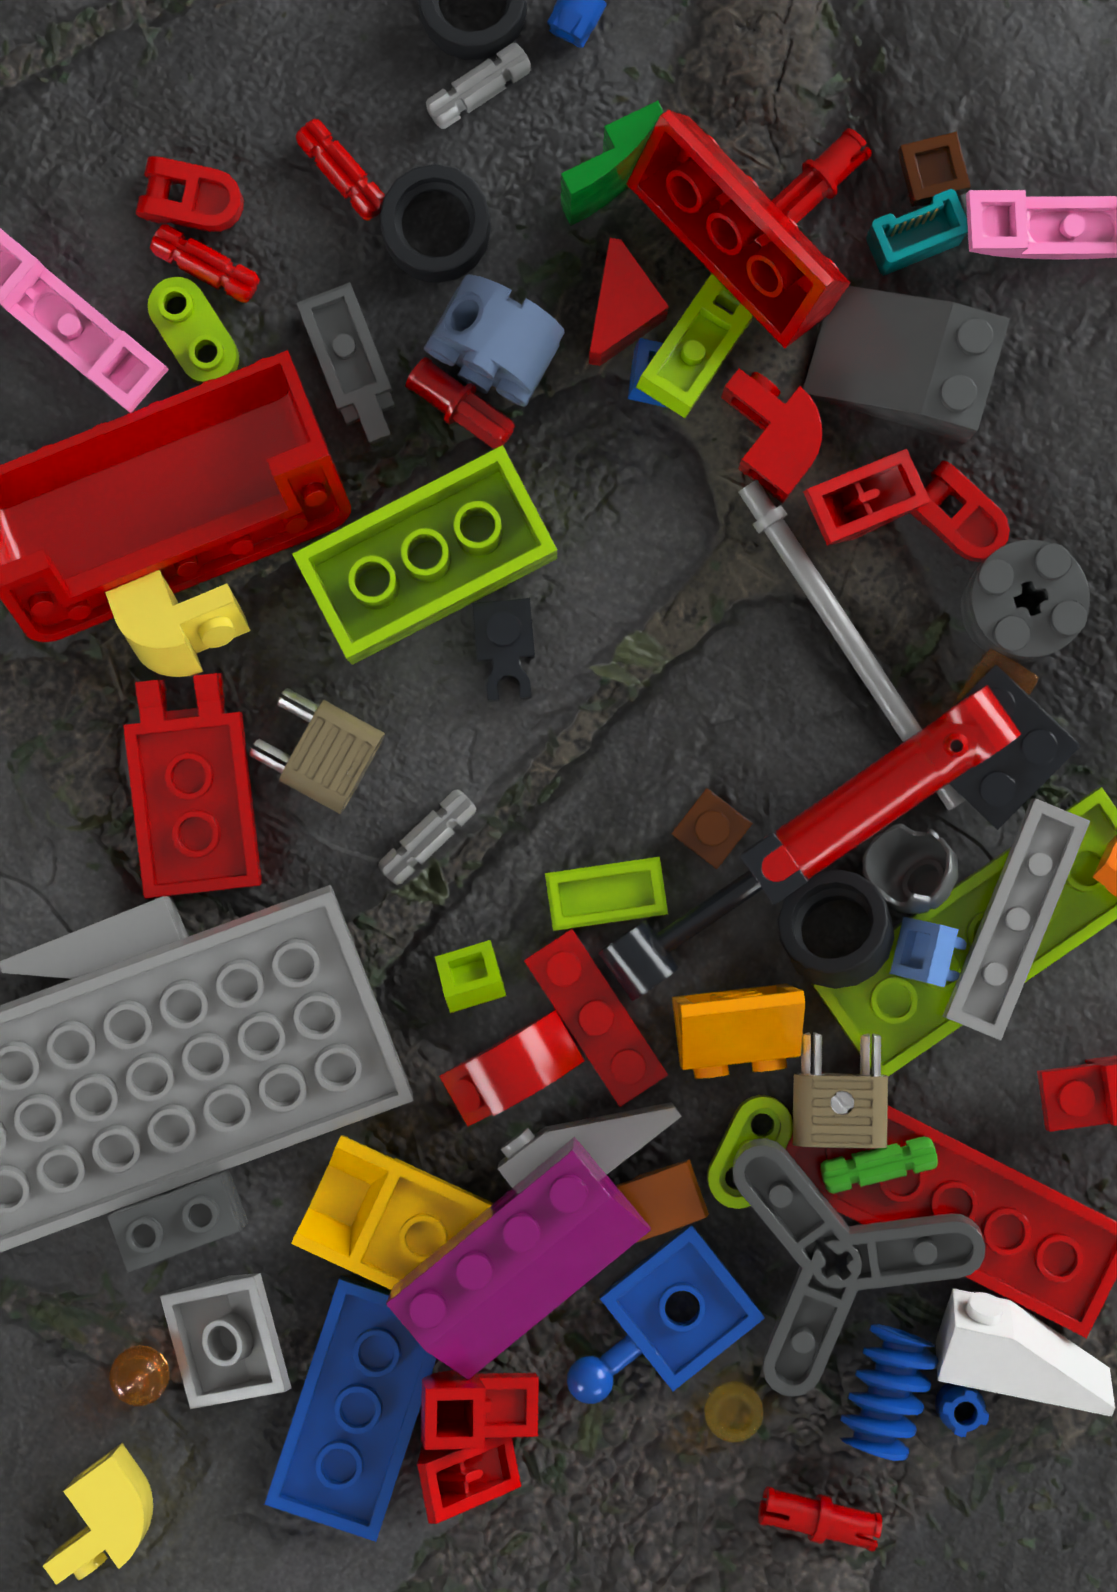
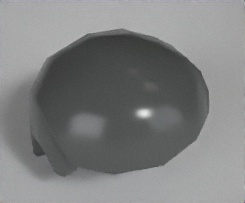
M897 824L873 838L862 857V876L877 887L887 907L891 910L904 914L928 913L931 909H937L950 896L958 879L957 855L946 841L940 838L933 829H928L927 832H919L909 829L904 824Z

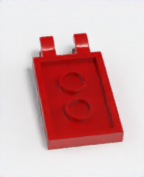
M222 673L193 676L198 708L167 711L165 680L135 682L141 723L123 725L144 898L252 887L262 884L242 712L225 713Z

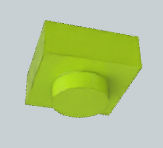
M491 940L435 956L444 997L450 1013L506 996Z

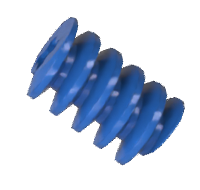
M871 1324L869 1330L880 1338L883 1343L881 1347H863L862 1353L876 1365L874 1369H856L855 1376L869 1387L867 1392L848 1393L847 1398L860 1407L861 1412L860 1415H841V1422L852 1429L854 1433L852 1437H842L840 1439L842 1442L871 1455L892 1461H903L909 1456V1448L898 1438H911L915 1436L917 1431L916 1425L905 1415H919L924 1409L923 1402L911 1392H927L930 1390L931 1381L919 1370L935 1369L939 1361L932 1352L925 1348L935 1347V1344L900 1329L880 1324Z

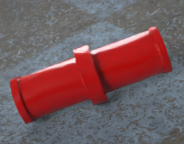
M767 1486L763 1492V1498H767V1501L761 1500L758 1514L760 1525H770L807 1534L810 1542L822 1544L825 1539L865 1548L871 1552H874L878 1546V1541L874 1540L873 1536L876 1538L881 1536L882 1515L880 1513H871L834 1504L830 1496L818 1494L813 1499L776 1490L770 1486Z

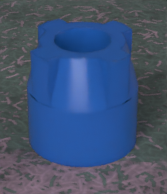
M557 0L553 12L547 21V24L550 25L549 31L556 37H560L576 47L583 48L607 4L604 0Z
M947 1383L938 1391L935 1399L936 1412L945 1426L952 1430L955 1435L966 1437L968 1432L975 1430L981 1424L987 1425L989 1413L986 1411L983 1397L975 1388ZM962 1402L972 1403L974 1405L973 1414L964 1421L956 1420L954 1417L956 1406Z

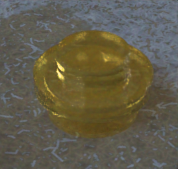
M732 1381L723 1383L712 1390L707 1397L704 1414L707 1425L714 1435L724 1441L740 1442L753 1436L761 1426L763 1406L754 1389L744 1383Z

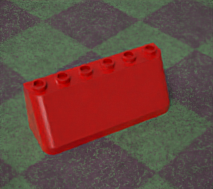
M286 350L274 356L260 359L254 364L219 378L205 381L187 391L162 401L153 402L142 409L112 421L98 424L92 429L57 443L43 446L37 451L0 465V599L28 638L38 642L57 641L114 618L105 592L157 570L161 571L173 594L334 530L348 519L351 513V504L289 351Z

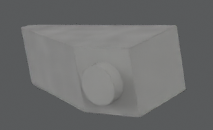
M162 896L0 961V968L2 973L74 979L186 938L188 934L173 896Z
M669 1102L546 1126L535 1135L529 1128H526L501 1147V1151L506 1157L499 1162L498 1170L513 1188L575 1137L607 1175L682 1116L674 1104Z

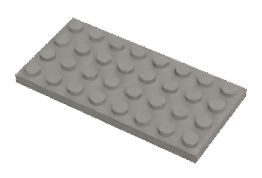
M331 885L0 1005V1252L414 1101L413 1092Z

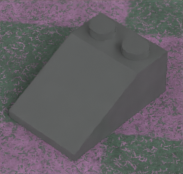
M848 286L830 314L823 318L803 389L812 399L967 443L978 431L1010 318L950 301Z

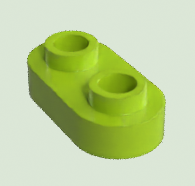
M170 277L159 282L149 295V316L188 377L200 385L205 381L236 371L239 365L237 346L201 289L194 282L183 277ZM174 297L186 299V307L179 314L167 312V304ZM205 345H213L217 347L215 359L208 363L200 362L198 360L199 350Z
M756 1095L743 1101L736 1109L707 1171V1182L710 1191L715 1199L724 1206L734 1209L751 1206L738 1191L737 1187L730 1186L725 1181L726 1172L733 1167L737 1151L745 1143L753 1139L766 1138L776 1141L786 1148L792 1135L793 1122L788 1109L779 1100L767 1095ZM758 1114H767L772 1119V1127L766 1134L759 1135L751 1129V1121Z

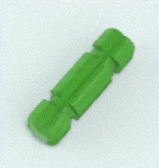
M923 1136L907 1140L906 1146L903 1147L895 1143L887 1145L886 1148H874L851 1154L852 1159L845 1160L843 1156L825 1160L821 1163L820 1169L826 1190L829 1193H837L852 1189V1184L858 1183L862 1187L907 1176L906 1171L911 1169L915 1173L935 1169L938 1166V1158L933 1141L929 1137Z

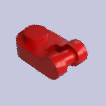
M158 156L148 157L144 176L149 181L146 195H141L138 199L135 213L138 217L155 223H172L209 232H221L229 229L240 219L243 212L244 198L237 182L228 173L219 169ZM171 185H185L182 202L168 200Z
M942 460L931 472L933 479L925 487L931 502L910 512V514L919 522L929 527L959 556L969 561H983L1007 543L1010 532L1008 519L1002 510L963 473L948 461ZM949 495L954 496L963 504L962 508L952 518L939 507Z

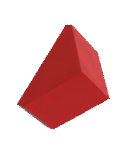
M611 237L609 239L589 353V364L601 366L667 319L669 306L621 239Z
M907 449L803 491L827 546L857 539L931 502Z
M512 1437L485 1438V1449L424 1450L423 1445H421L417 1466L429 1524H438L521 1487Z

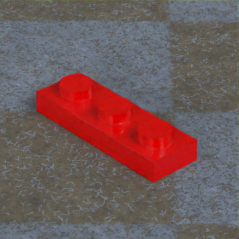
M573 929L565 932L524 960L619 1107L668 1076V1073Z

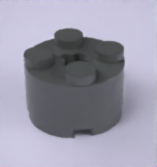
M1041 540L1015 541L996 550L974 569L961 597V617L969 637L982 650L984 649L989 654L1009 663H1029L1064 648L1081 632L1087 622L1090 591L1082 568L1065 547ZM1021 593L1024 596H1032L1035 606L1029 611L1026 607L1016 608L1014 598Z

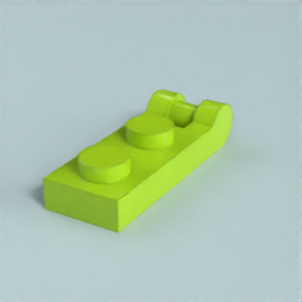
M711 273L642 373L636 388L683 418H686L745 329L750 325L754 316ZM717 302L733 312V315L718 307L715 303Z

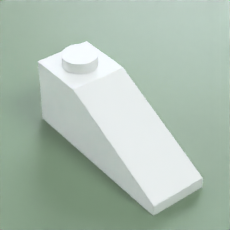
M952 1289L936 1339V1357L939 1361L937 1365V1381L1107 1416L1113 1415L1115 1403L1110 1368L1011 1300L998 1298L983 1292L973 1293Z

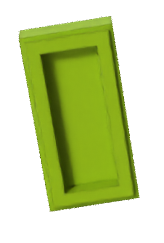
M660 857L545 873L553 931L668 914Z

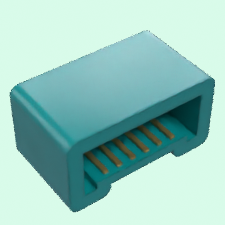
M948 189L936 194L926 207L896 218L893 214H887L875 219L866 235V241L879 272L882 275H887L960 245L968 233L967 217L956 191Z

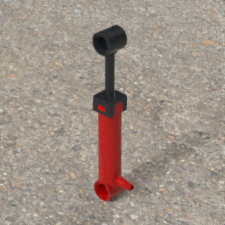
M988 685L983 686L799 815L743 851L740 857L749 869L746 873L660 932L656 933L644 920L607 945L598 954L630 1000L637 999L679 969L671 955V952L762 889L773 905H775L806 884L811 877L954 779L1006 747L1022 733Z

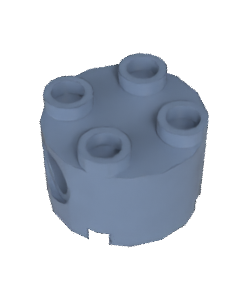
M468 274L454 292L425 344L424 350L435 359L447 365L454 366L456 364L461 370L457 377L466 385L472 383L476 386L477 391L485 394L488 393L491 386H494L500 395L517 405L525 407L560 346L559 343L565 333L564 328L555 318L527 298L523 304H520L509 298L511 289L484 277Z

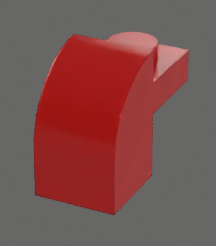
M739 368L725 385L721 398L764 432L742 458L738 469L753 481L758 480L764 490L783 504L804 478L818 455L822 441L821 417L813 399L801 386L797 388L785 404L777 398L781 394L780 390L768 378L755 371L749 376Z
M554 1010L518 1029L492 1047L452 1067L439 1077L466 1125L469 1127L490 1115L495 1116L525 1100L561 1078L585 1060L557 1011Z
M1117 1055L1085 1059L1086 1064L1037 1071L1045 1130L1052 1132L1103 1124L1117 1126Z
M454 1370L425 1376L422 1379L421 1442L424 1450L485 1449V1438L538 1437L539 1377L536 1373H476L468 1380Z

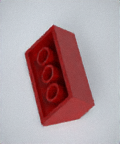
M667 110L660 115L627 182L628 187L784 348H787L830 314L849 286L850 281L839 271L836 264L825 257L799 230L796 223L791 218L785 216L759 189L757 183L746 175L720 149L717 142L710 135L706 134L690 117L671 110Z

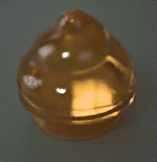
M133 1346L121 1352L114 1360L110 1369L109 1382L113 1393L120 1401L133 1406H144L156 1401L166 1390L170 1376L169 1367L165 1358L157 1350L149 1346Z

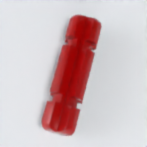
M319 119L310 120L295 135L298 145L309 158L315 157L316 166L345 199L351 198V206L363 220L369 221L381 213L385 194L374 182H367L369 180L367 173L338 140L332 141V133Z
M163 224L158 228L150 244V249L155 256L170 264L176 261L179 269L218 290L224 287L227 295L242 303L249 302L253 297L260 281L256 272L241 264H238L236 267L233 266L232 259L193 238L188 239V241L185 240L184 233L167 224Z

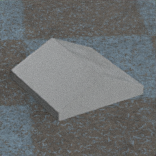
M261 1273L229 1275L160 1296L190 1409L282 1393L291 1389Z

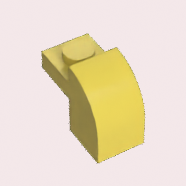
M157 570L105 592L116 624L138 659L148 669L161 675L185 677L199 674L203 670L197 653L209 648L224 646L231 642L233 638L250 631L245 615L228 583L178 603L161 571Z
M123 1443L74 1477L63 1491L88 1526L56 1548L43 1564L44 1569L56 1585L72 1573L78 1581L88 1576L107 1560L108 1557L103 1552L104 1550L117 1568L120 1569L134 1554L148 1531L153 1515L152 1491L143 1471Z

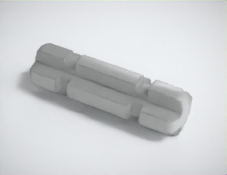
M511 43L496 53L498 58L494 62L491 59H487L452 82L450 91L447 92L443 88L428 98L426 101L427 111L435 124L441 129H446L461 119L460 114L462 111L465 110L467 113H470L505 90L507 81L510 80L514 84L529 74L531 63L524 50L517 43Z
M458 789L453 790L439 803L442 806L437 812L432 810L400 841L402 846L398 850L391 849L379 861V869L392 883L396 885L402 884L415 872L413 867L418 862L423 864L455 833L452 829L457 824L462 827L475 814V805L462 791Z

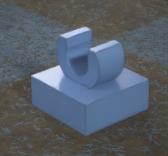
M903 917L890 974L945 987L946 981H956L960 974L949 969L954 948L965 950L967 943L964 939L957 937L959 929Z

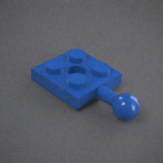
M692 1223L688 1224L599 1295L600 1300L628 1335L606 1351L600 1358L585 1356L576 1360L569 1368L567 1374L568 1389L572 1396L582 1403H598L604 1400L611 1392L613 1376L643 1353L670 1389L675 1391L765 1319V1317ZM677 1291L690 1292L698 1299V1311L689 1321H674L665 1312L667 1299Z

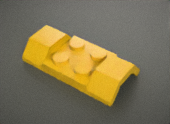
M341 1135L323 1178L291 1244L392 1290L395 1284L494 1203L397 1158L393 1159Z

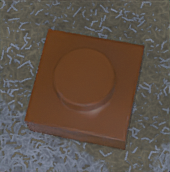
M957 131L900 146L898 155L912 207L930 203L936 194L948 189L955 190L957 196L966 194L970 190L971 184Z
M706 788L671 832V835L714 869H718L753 823Z

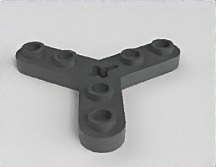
M766 1138L753 1139L745 1143L736 1153L733 1162V1179L738 1191L800 1265L763 1356L765 1380L773 1390L781 1395L791 1397L804 1395L817 1385L859 1290L962 1278L976 1271L985 1258L986 1246L980 1227L971 1218L962 1214H942L848 1226L793 1157L778 1142ZM819 1237H824L825 1244L834 1253L841 1254L845 1251L850 1253L846 1258L848 1267L846 1271L841 1272L835 1266L828 1270L823 1268L826 1264V1255L821 1244L817 1241Z

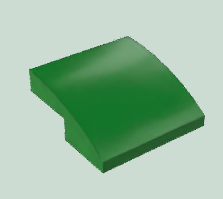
M655 101L604 126L603 153L561 173V208L570 226L584 220L606 206L628 187L627 182L660 115L663 114L659 101Z

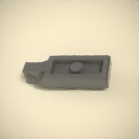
M349 282L297 302L298 309L338 412L343 414L347 426L361 421L372 450L393 442L382 413L395 407L391 396L393 391L351 283Z

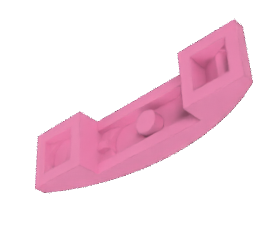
M969 190L966 193L969 252L1024 259L1117 258V196L1026 197V190Z
M0 228V305L125 410L132 413L169 369L126 332L117 328L45 268L36 257Z

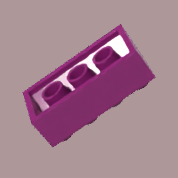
M574 1137L395 1284L386 1305L426 1352L469 1380L651 1231V1227Z

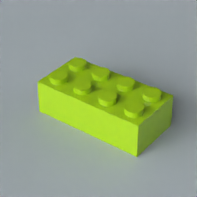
M502 445L296 551L292 555L346 659L354 665L557 559V548Z

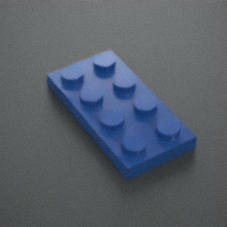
M341 1275L264 1505L376 1542L422 1404V1379L432 1374L436 1358L422 1348L386 1305L391 1293L390 1291Z

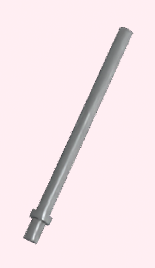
M758 480L738 492L757 520L752 525L758 534L765 532L901 740L904 742L922 730L785 522L784 518L788 514L782 505L777 508L775 507ZM950 784L936 792L948 811L966 800Z

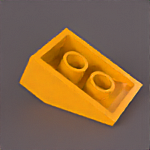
M786 983L672 997L680 1067L682 1070L693 1069L695 1079L729 1075L728 1065L749 1062L752 1063V1072L781 1070L787 1068L786 1058L801 1056L805 996L804 991Z

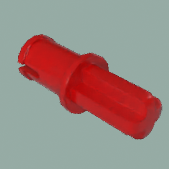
M846 128L841 136L815 160L807 159L801 166L802 173L782 190L772 202L785 216L791 218L797 224L825 197L833 199L838 193L837 186L858 166L872 156L869 147H865L862 151L860 150L867 142L855 130Z
M424 357L414 367L406 381L405 387L414 391L445 414L444 421L449 425L454 422L458 423L492 449L504 445L511 437L515 428L513 420L475 394L476 386L472 383L464 386L433 364L429 358Z

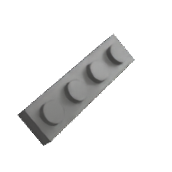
M1034 798L1030 800L942 1017L995 1039L1002 1040L1089 826V820Z

